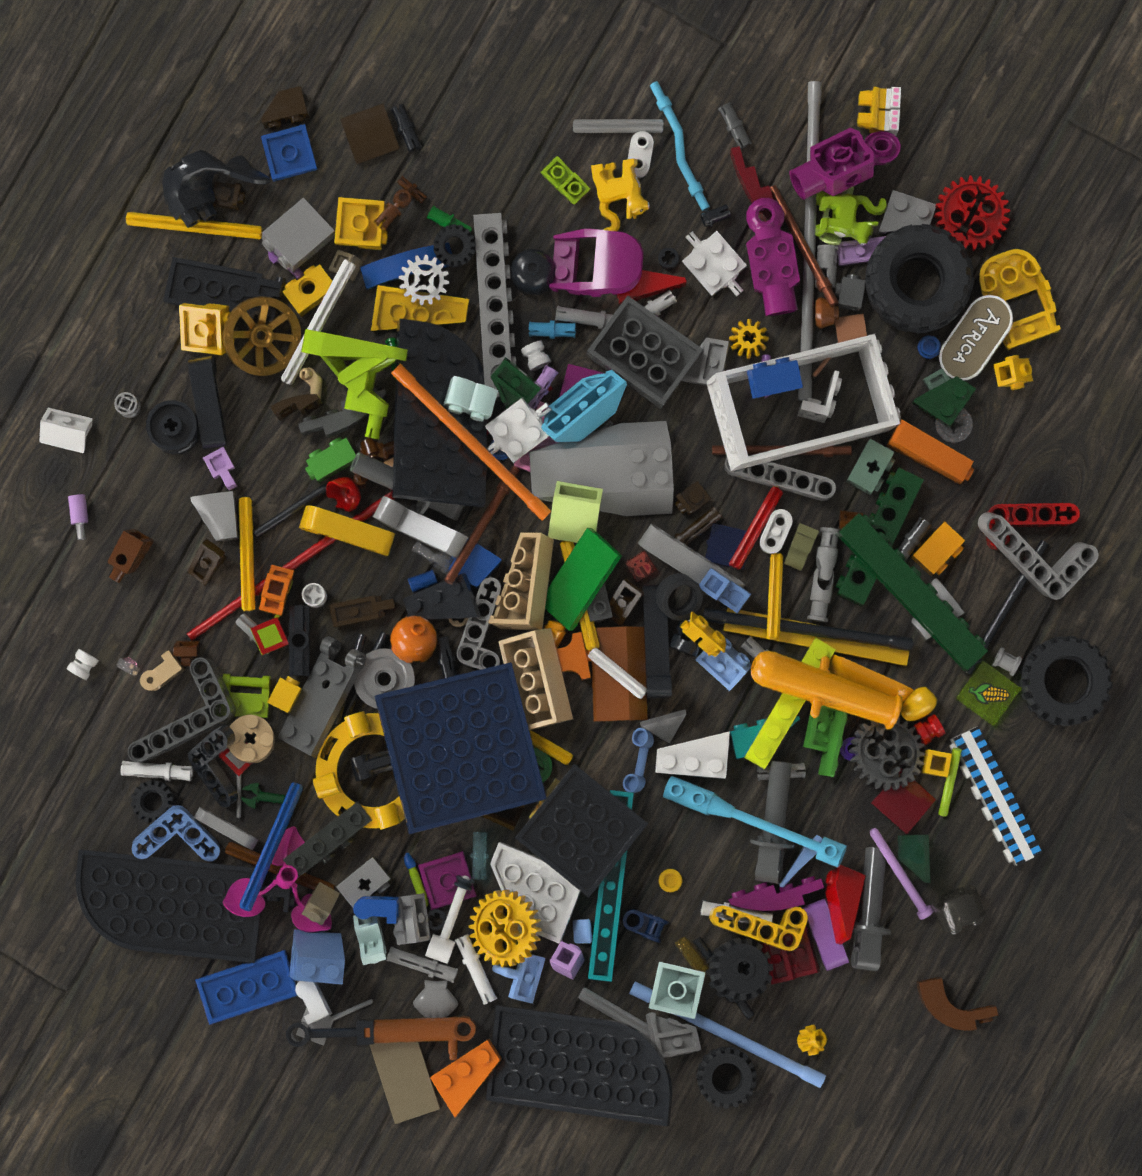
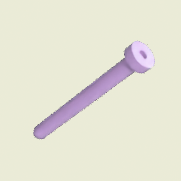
M876 828L871 829V837L918 909L917 916L920 920L927 918L934 910L930 905L926 906L879 830Z

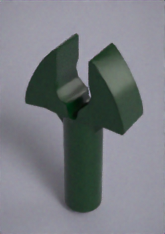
M253 783L242 788V790H251L257 795V797L252 799L241 798L245 804L252 808H256L257 803L260 801L283 804L286 797L282 794L262 792L259 789L260 783Z

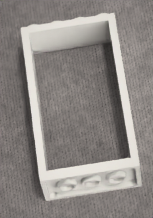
M875 334L763 362H767V366L776 364V359L789 357L790 361L797 360L798 366L830 357L834 358L859 352L878 419L877 424L751 456L747 454L728 384L748 379L747 371L753 369V364L715 373L706 383L730 470L735 471L888 432L899 425V420H901L900 410L898 407H895L893 400L895 396L894 389L887 379L888 367L882 361L880 354L882 353V346L879 340H876Z

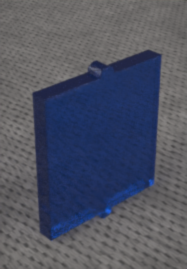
M713 524L710 538L706 541L708 547L705 558L716 564L730 566L729 562L747 531ZM745 560L743 566L741 567V569H743V570H744V568H745L746 560Z

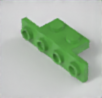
M821 706L819 717L813 718L811 715L809 716L803 747L822 751L818 774L834 777L835 771L838 768L837 760L843 744L842 736L848 717L847 713L826 706Z

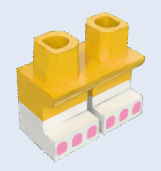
M873 87L872 91H860L858 106H870V113H858L857 127L869 129V133L887 131L896 136L899 131L901 87H892L891 89Z

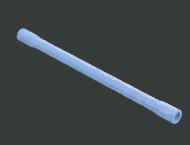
M635 981L629 994L650 1003L652 989ZM696 1013L695 1019L676 1015L799 1076L802 1080L821 1088L826 1075L808 1066L801 1065Z

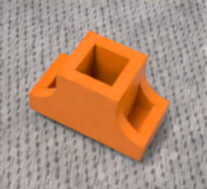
M271 565L261 594L260 611L282 616L294 570Z
M582 632L573 633L572 641L568 646L556 649L562 673L575 672L580 676L581 681L591 679L588 662L592 661L588 658L590 651L584 647Z

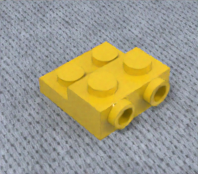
M338 197L335 245L382 250V244H387L388 231L380 229L385 220L379 226L374 223V220L386 208L385 201Z
M187 303L179 305L181 350L215 355L225 354L223 329L231 313L229 312V306L210 303L204 306Z

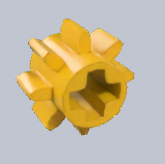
M815 1025L805 1026V1029L799 1031L797 1043L802 1052L808 1051V1055L812 1056L819 1054V1051H824L827 1038L822 1029H816Z

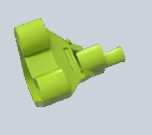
M305 329L301 352L321 356L338 377V381L348 388L344 409L368 413L369 419L365 437L380 439L383 417H387L389 404L373 391L376 374L394 364L397 360L406 361L408 349ZM343 360L356 361L350 364L348 367H346Z

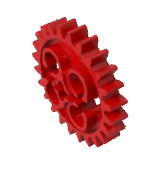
M970 175L967 182H965L963 177H960L959 185L952 181L950 184L951 189L944 188L943 192L945 195H939L938 197L942 203H936L935 205L936 209L940 210V212L935 213L934 217L941 219L936 223V227L943 226V229L950 232L951 236L960 241L965 248L971 245L972 251H975L978 244L983 250L986 246L985 242L990 246L994 244L992 237L998 240L1001 238L998 231L1005 232L1007 229L1003 224L1008 223L1010 219L1004 215L1009 214L1010 209L1004 208L1009 201L1001 200L1004 192H996L998 185L991 188L989 186L990 179L984 184L982 183L981 176L974 182L972 175ZM978 187L981 194L991 195L986 196L983 203L980 202L968 225V228H970L973 224H979L983 228V232L978 234L970 228L966 233L967 240L963 233L953 232L958 231L961 224L964 225L977 200L974 198L978 194L976 188ZM964 193L970 194L974 200L971 203H966L962 200L961 195ZM982 204H990L993 212H984ZM959 214L962 217V223L953 222L951 215Z

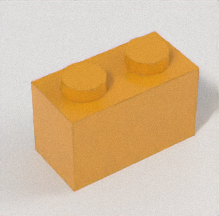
M943 522L910 558L930 576L934 575L935 572L940 575L948 566L946 561L949 557L953 556L956 558L964 549L961 545L965 540L946 522Z

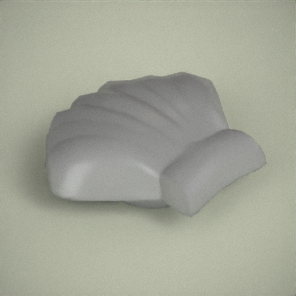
M425 980V988L413 1001L414 1007L427 1018L447 1017L458 1006V1001L447 988L448 981Z

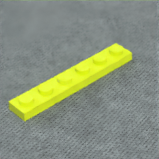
M815 638L801 662L819 668L821 658L827 656L831 659L836 649ZM782 693L744 758L765 769L806 700Z

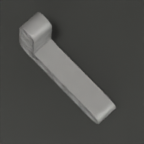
M986 512L978 519L979 529L1028 581L1046 597L1056 600L1064 597L1098 560L1099 554L1096 547L1083 542H1077L1051 568L1002 516ZM994 519L995 525L990 529L989 522ZM1007 535H1010V541L1005 545L1004 539ZM1086 549L1087 554L1085 558L1082 559V552ZM1025 551V557L1020 561L1019 556L1021 552ZM1071 566V572L1066 576V569ZM1040 567V573L1035 577V570ZM1052 583H1055V589L1050 593V586Z

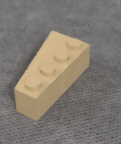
M520 533L511 558V568L509 573L505 574L503 580L505 584L501 596L498 595L495 602L497 607L494 615L490 616L489 624L500 629H542L554 539L542 533Z

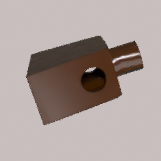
M136 529L124 530L108 559V563L114 566L108 577L120 583L125 573H134L154 540Z

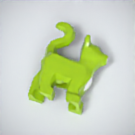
M821 191L816 194V205L819 206V211L832 209V218H822L820 220V224L815 226V236H822L826 232L838 237H852L860 245H867L873 234L874 227L878 226V222L866 221L857 223V206L863 204L869 213L881 215L886 211L887 202L884 198H881L879 205L874 206L866 196H855L849 193L831 196Z

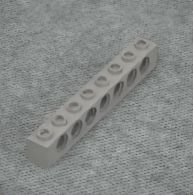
M501 213L473 216L484 381L486 386L497 390L490 377L505 357L516 365V356H511V347H515L514 333L509 332V324H513V310L508 311V302L512 301L511 288L506 287V279H510V265H505L504 257L509 256L508 242H503V234L507 233L506 219L502 220ZM489 234H495L498 240L493 244H489L485 241V238ZM493 256L500 260L496 266H489L487 264L488 258ZM493 279H497L501 282V285L497 289H491L488 283ZM493 302H499L503 305L499 312L490 310V305ZM494 325H502L504 327L503 333L500 335L493 334L491 329ZM497 347H501L506 351L505 355L501 358L493 355V351ZM499 392L497 393L496 400H501Z

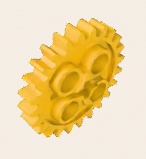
M498 890L494 891L493 894H486V899L479 900L480 906L473 908L477 915L470 916L475 922L469 925V928L474 929L475 933L469 935V937L476 938L477 940L474 942L473 947L480 946L478 955L486 954L484 960H492V965L500 964L501 967H506L508 964L509 966H515L517 963L525 962L524 957L529 958L532 956L529 950H537L533 942L541 940L536 936V932L542 931L541 928L536 927V924L541 919L534 918L538 910H530L533 903H524L526 896L518 897L517 891L510 893L509 890H502V892ZM504 906L506 907L508 912L507 916H505L503 913ZM489 922L492 925V932L488 929ZM519 924H520L521 927H522V933H521V934H520L519 931H518V925H519ZM503 940L507 943L506 950L503 947Z

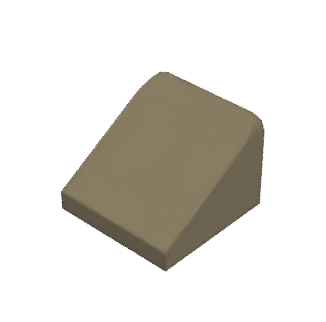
M337 250L328 270L337 274L343 261L349 260L355 264V269L349 280L355 281L363 261L353 254Z

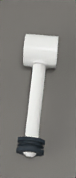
M457 875V882H454V885L458 886L441 935L433 934L425 955L446 964L449 962L455 942L449 939L465 893L467 890H472L470 886H473L471 884L475 882L466 875Z

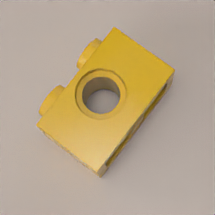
M320 264L317 267L313 265L306 269L303 277L299 280H291L285 285L286 289L282 291L300 317H303L322 302L332 283V280ZM307 284H313L315 290L311 294L303 293L304 287Z

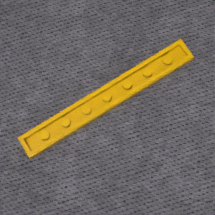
M727 608V612L736 613L730 608ZM743 610L739 612V614L768 618V615ZM781 618V620L800 622V621H795V620H790V619ZM724 623L723 631L767 639V629ZM781 631L779 639L773 640L810 647L814 639L818 638L836 649L835 653L907 666L909 651Z

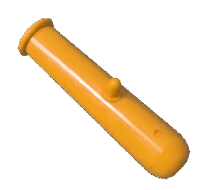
M773 651L760 652L753 660L751 676L757 684L810 701L812 704L810 715L813 718L819 717L821 706L884 724L887 730L893 728L899 718L903 701L900 695L893 697L830 673L828 670L830 659L827 656L821 658L819 668Z

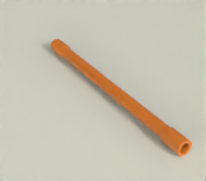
M399 364L391 374L405 388L409 389L519 496L541 521L550 514L551 510L538 497L534 496L419 384L416 378L402 364Z

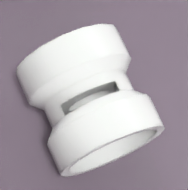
M542 340L533 342L521 349L523 356L528 358L530 371L538 370L551 363L549 356L543 352L544 345Z
M310 583L304 587L302 599L310 607L318 608L326 602L327 592L319 584Z
M78 649L74 662H70L66 669L87 681L90 676L89 671L92 667L96 666L99 660Z

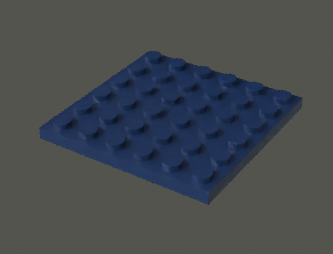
M512 662L374 696L409 834L547 799Z

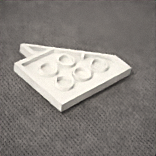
M499 842L490 865L501 891L509 890L510 893L517 891L518 897L525 895L524 903L532 902L530 910H538L534 918L541 919L536 924V927L541 928L542 931L536 932V936L540 935L560 943L581 891L539 857ZM519 924V925H518V931H519V933L521 934V933H522V927H521V925Z

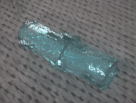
M473 832V853H470V858H473L472 879L487 880L486 858H489V854H487V832Z

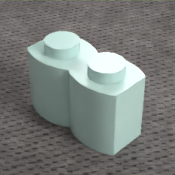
M454 376L450 380L444 406L448 407V411L452 413L462 414V412L470 415L471 419L483 422L484 419L488 420L491 417L498 390Z

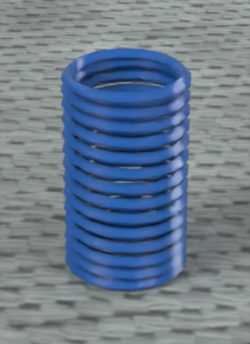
M433 570L408 578L413 593L421 590V588L425 589V587L438 584Z

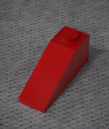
M642 270L641 278L633 289L626 293L616 294L619 305L622 304L627 295L638 301L665 293L668 290L671 291L685 287L686 279L685 277Z
M843 865L829 871L826 877L827 888L825 892L835 941L839 945L851 939L866 876Z

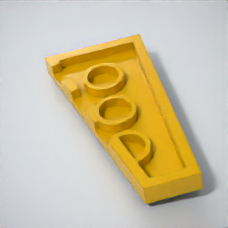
M377 286L371 331L397 329L399 319L422 321L435 325L466 322L469 299L439 295L441 299L432 298L433 303L431 305L428 300H424V304L420 305L419 299H416L414 303L411 302V294L406 297L404 296V293L407 291L406 289ZM419 291L415 292L416 294L422 295V296H425V295H429V294H430V293L419 292Z

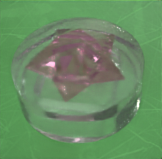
M119 658L116 664L118 668L133 676H137L141 669L137 667L136 661L132 658Z

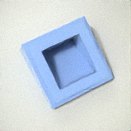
M573 920L574 942L591 943V920Z

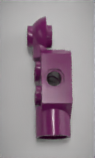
M850 127L811 146L810 161L789 171L791 183L798 196L803 200L821 191L835 196L872 178L874 166L885 165L896 159L900 152L901 144L894 134L887 131L871 133L863 140L860 132Z
M771 198L757 199L749 206L746 213L748 226L755 233V236L746 243L754 291L762 294L766 316H776L798 311L794 288L800 284L793 237L792 234L780 230L784 222V211L776 200ZM761 211H769L772 214L771 219L767 222L761 221L759 219Z

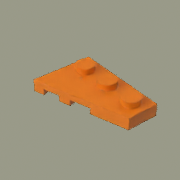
M490 1039L430 1077L454 1117L459 1115L481 1084L502 1060Z

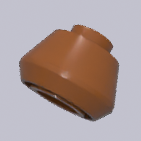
M819 297L815 301V323L818 328L823 329L833 325L834 320H839V306L830 307L827 299Z

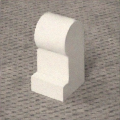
M299 981L297 983L296 994L303 999L310 1013L304 1016L308 1025L332 1014L317 982Z

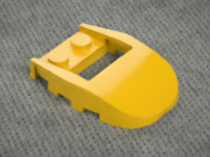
M1020 249L1009 250L989 258L983 264L979 275L982 296L993 295L1008 301L1036 290L1044 308L1043 312L1013 322L1011 330L1003 340L1007 350L1061 330L1060 325H1056L1054 316L1056 307L1051 296V287L1048 280H1045L1036 259L1030 253Z

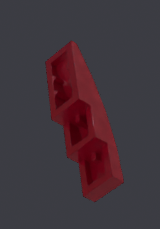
M740 146L731 148L730 156L737 177L751 204L760 198L773 199L770 186L760 188L755 166L745 168ZM764 210L759 213V217L763 222H767L771 219L772 214Z

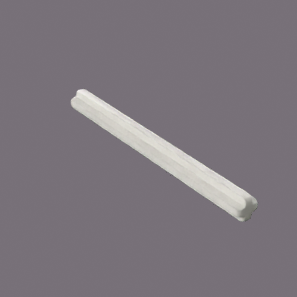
M349 260L343 261L307 329L321 332L355 269L354 263ZM304 336L281 377V380L286 384L292 385L309 355L308 353L301 352Z

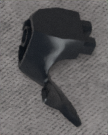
M199 150L181 158L182 161L172 167L169 166L164 172L162 186L165 204L175 220L182 219L187 228L199 223L200 218L197 213H200L204 222L214 219L217 215L213 206L216 198L212 189L215 174L223 173L232 178L254 184H269L271 179L262 172L252 168L242 155L233 157L225 164L210 153Z

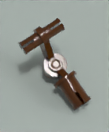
M403 175L397 181L403 189L398 190L394 195V205L388 202L384 211L374 220L377 226L385 220L380 227L383 231H386L387 227L397 216H401L398 208L403 209L409 206L412 199L411 195L420 204L427 198L426 195L417 189L418 186L415 183H410Z
M368 438L360 443V453L373 459L389 460V457L394 455V440L383 444V442L378 443L373 438ZM357 474L354 475V481L359 489H363L362 486L365 488L368 479Z

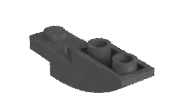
M380 387L373 388V391L383 400L387 399L388 396L385 389L381 390ZM345 397V401L340 402L343 411L339 412L338 409L325 412V416L320 418L309 416L302 419L303 422L298 425L303 436L324 430L325 435L329 438L355 427L367 419L369 414L344 409Z

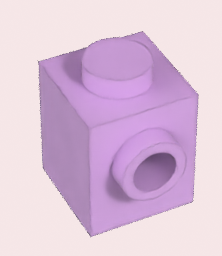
M561 941L550 959V963L554 971L574 980L585 959L582 950L578 946Z

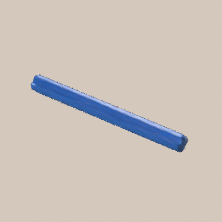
M292 782L241 899L239 905L245 911H251L302 793L303 786L298 783Z

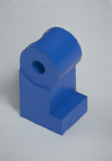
M363 896L354 904V914L359 919H368L371 916L387 917V924H396L399 918V897Z

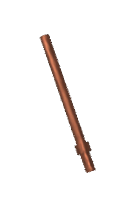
M771 186L772 198L782 206L784 221L817 281L816 286L820 292H823L830 307L837 305L839 302L831 289L832 284L829 278L824 276L777 186Z
M712 445V455H726L724 445ZM745 445L748 455L786 447ZM829 446L798 455H823V457L851 455L852 448L851 446Z
M512 466L509 471L517 477L520 469ZM502 480L497 486L496 494L444 580L448 584H453L505 495H509L511 489Z

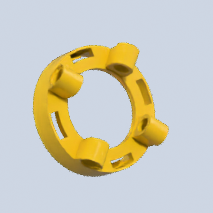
M362 711L344 717L345 721L330 732L319 750L316 761V778L313 779V784L318 798H323L329 809L337 816L343 813L340 811L341 807L347 810L356 803L344 793L339 784L337 775L339 758L344 749L359 737L365 735L384 736L379 713L365 714ZM334 738L338 739L335 744L332 742ZM329 751H330V754H329V756H328V760H327V761L324 760L325 754L328 755V753H329ZM400 796L384 806H362L372 819L363 828H380L382 830L400 824L401 821L405 820Z

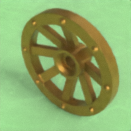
M265 296L249 298L237 305L229 314L223 329V344L230 360L241 370L258 376L272 375L285 369L301 341V328L295 313L283 302ZM261 306L258 322L255 324L246 311L253 307ZM269 306L275 307L282 312V314L265 325ZM240 316L250 328L249 331L234 330ZM285 320H288L291 334L274 333L272 331ZM262 331V336L258 339L257 333ZM233 338H248L249 340L236 352ZM273 340L290 342V346L284 356L271 343ZM254 345L256 366L249 365L242 360ZM263 347H266L278 361L264 366Z

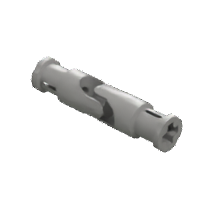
M820 528L822 536L820 546L817 548V568L814 572L810 596L812 605L807 620L828 622L826 615L828 604L831 603L833 568L837 562L838 549H836L838 536L836 533L839 529ZM818 580L829 581L825 590L819 587Z

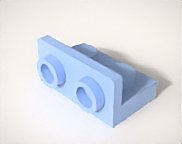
M725 638L726 647L724 653L720 651L714 657L713 655L709 656L703 650L695 660L730 691L748 672L752 664L745 654L736 651L732 647V643Z

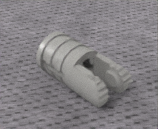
M818 245L817 263L824 276L827 271V277L832 284L831 288L836 286L838 246Z

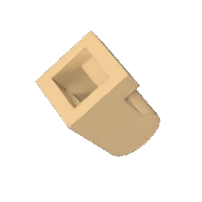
M168 650L161 655L164 662L153 670H147L141 675L140 684L144 689L156 691L186 670L184 666H181L178 658L173 656L172 651Z

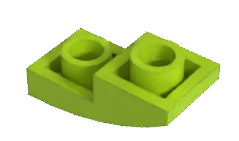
M558 156L540 172L573 205L590 190L586 183L575 172L573 173Z

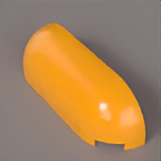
M833 654L830 659V673L893 697L900 695L903 700L902 704L914 691L900 682L843 657Z

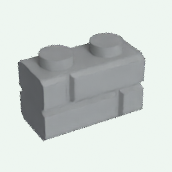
M424 893L399 897L398 922L394 924L393 931L397 945L431 940Z

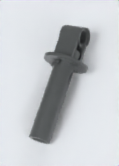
M358 452L352 462L350 471L393 490V467ZM416 500L418 501L416 504V512L418 514H424L429 507L457 521L465 506Z
M771 761L764 820L785 828L792 763ZM763 830L762 836L759 835L757 836L758 838L750 839V843L759 846L755 880L780 884L783 874L784 849L794 848L795 844Z
M867 847L865 849L863 874L866 876L861 893L859 923H854L852 931L855 934L851 965L856 969L877 971L880 967L882 936L891 935V930L880 926L886 859L880 849L875 847Z

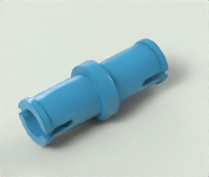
M550 320V323L529 322V337L549 336L550 339H555V337L575 338L576 323H555V320Z

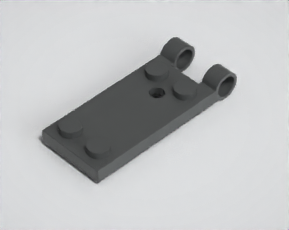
M327 636L322 640L320 644L321 653L277 737L316 758L360 670L366 663V655L356 649L350 650L346 655L345 667L335 663L333 660L340 652L341 642L331 636ZM329 681L330 685L325 689V685Z

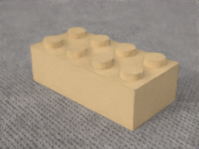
M551 628L534 630L498 641L503 663L512 662L529 730L572 720L573 716Z

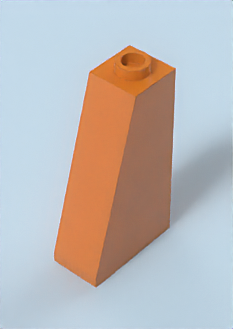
M902 419L886 445L892 450L958 484H961L964 480L968 481L974 471V468L971 467L974 462L973 460Z

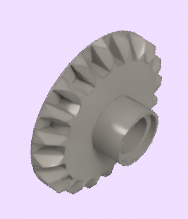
M377 649L366 654V663L360 670L354 686L361 700L377 709L374 696L414 686V671L410 663L399 659L391 649ZM383 673H388L391 676V681L386 686H382L379 683V677Z

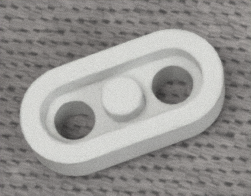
M645 131L635 133L630 142L628 159H637V161L643 164L641 168H634L637 178H642L649 172L654 141L652 136ZM644 139L647 143L644 146H640L638 141Z
M778 509L770 515L759 541L763 552L774 554L782 548L792 525V516L788 511ZM783 518L784 525H777L776 519ZM773 539L775 546L769 547L767 540Z

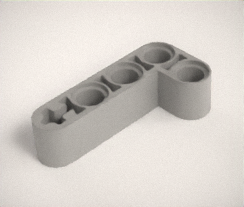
M385 496L382 497L373 515L376 520L455 558L459 556L468 539L467 536L407 509Z
M489 577L482 581L475 599L477 606L482 604L489 606V614L484 617L468 618L457 649L459 661L466 666L478 670L486 668L483 665V660L487 656L495 657V666L500 665V658L496 653L482 648L490 626L488 623L490 616L494 615L497 606L495 602L502 591L500 582L495 578ZM491 583H494L497 589L496 592L492 591L490 595V600H494L493 603L480 599L481 596L486 598L488 591L485 586H490ZM474 626L482 629V634L477 639L469 636V630ZM466 648H471L474 651V657L469 661H465L461 657L462 651Z

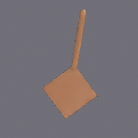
M864 314L839 317V320H835L838 343L867 336ZM832 357L823 360L813 373L814 377L821 372Z

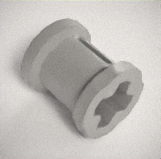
M1001 647L992 665L1009 671V674L1013 676L1022 661V657H1015L1005 652V649Z

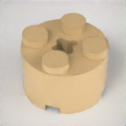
M252 714L239 717L230 725L235 734V741L228 748L238 760L245 763H258L265 760L273 751L275 744L274 732L263 718ZM248 734H250L251 736L256 734V737L254 738L256 741L255 744L252 745L250 742L248 744H245V742L247 741L246 736Z

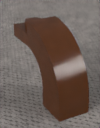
M941 977L916 981L923 1005L935 1019L946 1026L964 1031L977 1030L975 1020H978L979 1023L993 1021L992 1017L998 1016L995 1005L969 1010L955 1008L946 997Z

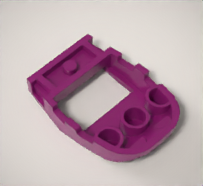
M580 229L554 235L553 237L555 240L553 257L555 276L549 287L554 292H558V289L567 290L570 294L574 295L583 294L601 297L603 294L612 293L616 295L626 293L638 284L643 268V248L635 237L623 232L599 229ZM582 238H596L593 282H576L579 244Z

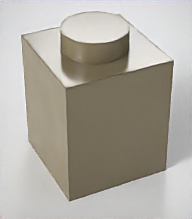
M319 882L312 892L302 915L322 925L331 913L340 893Z

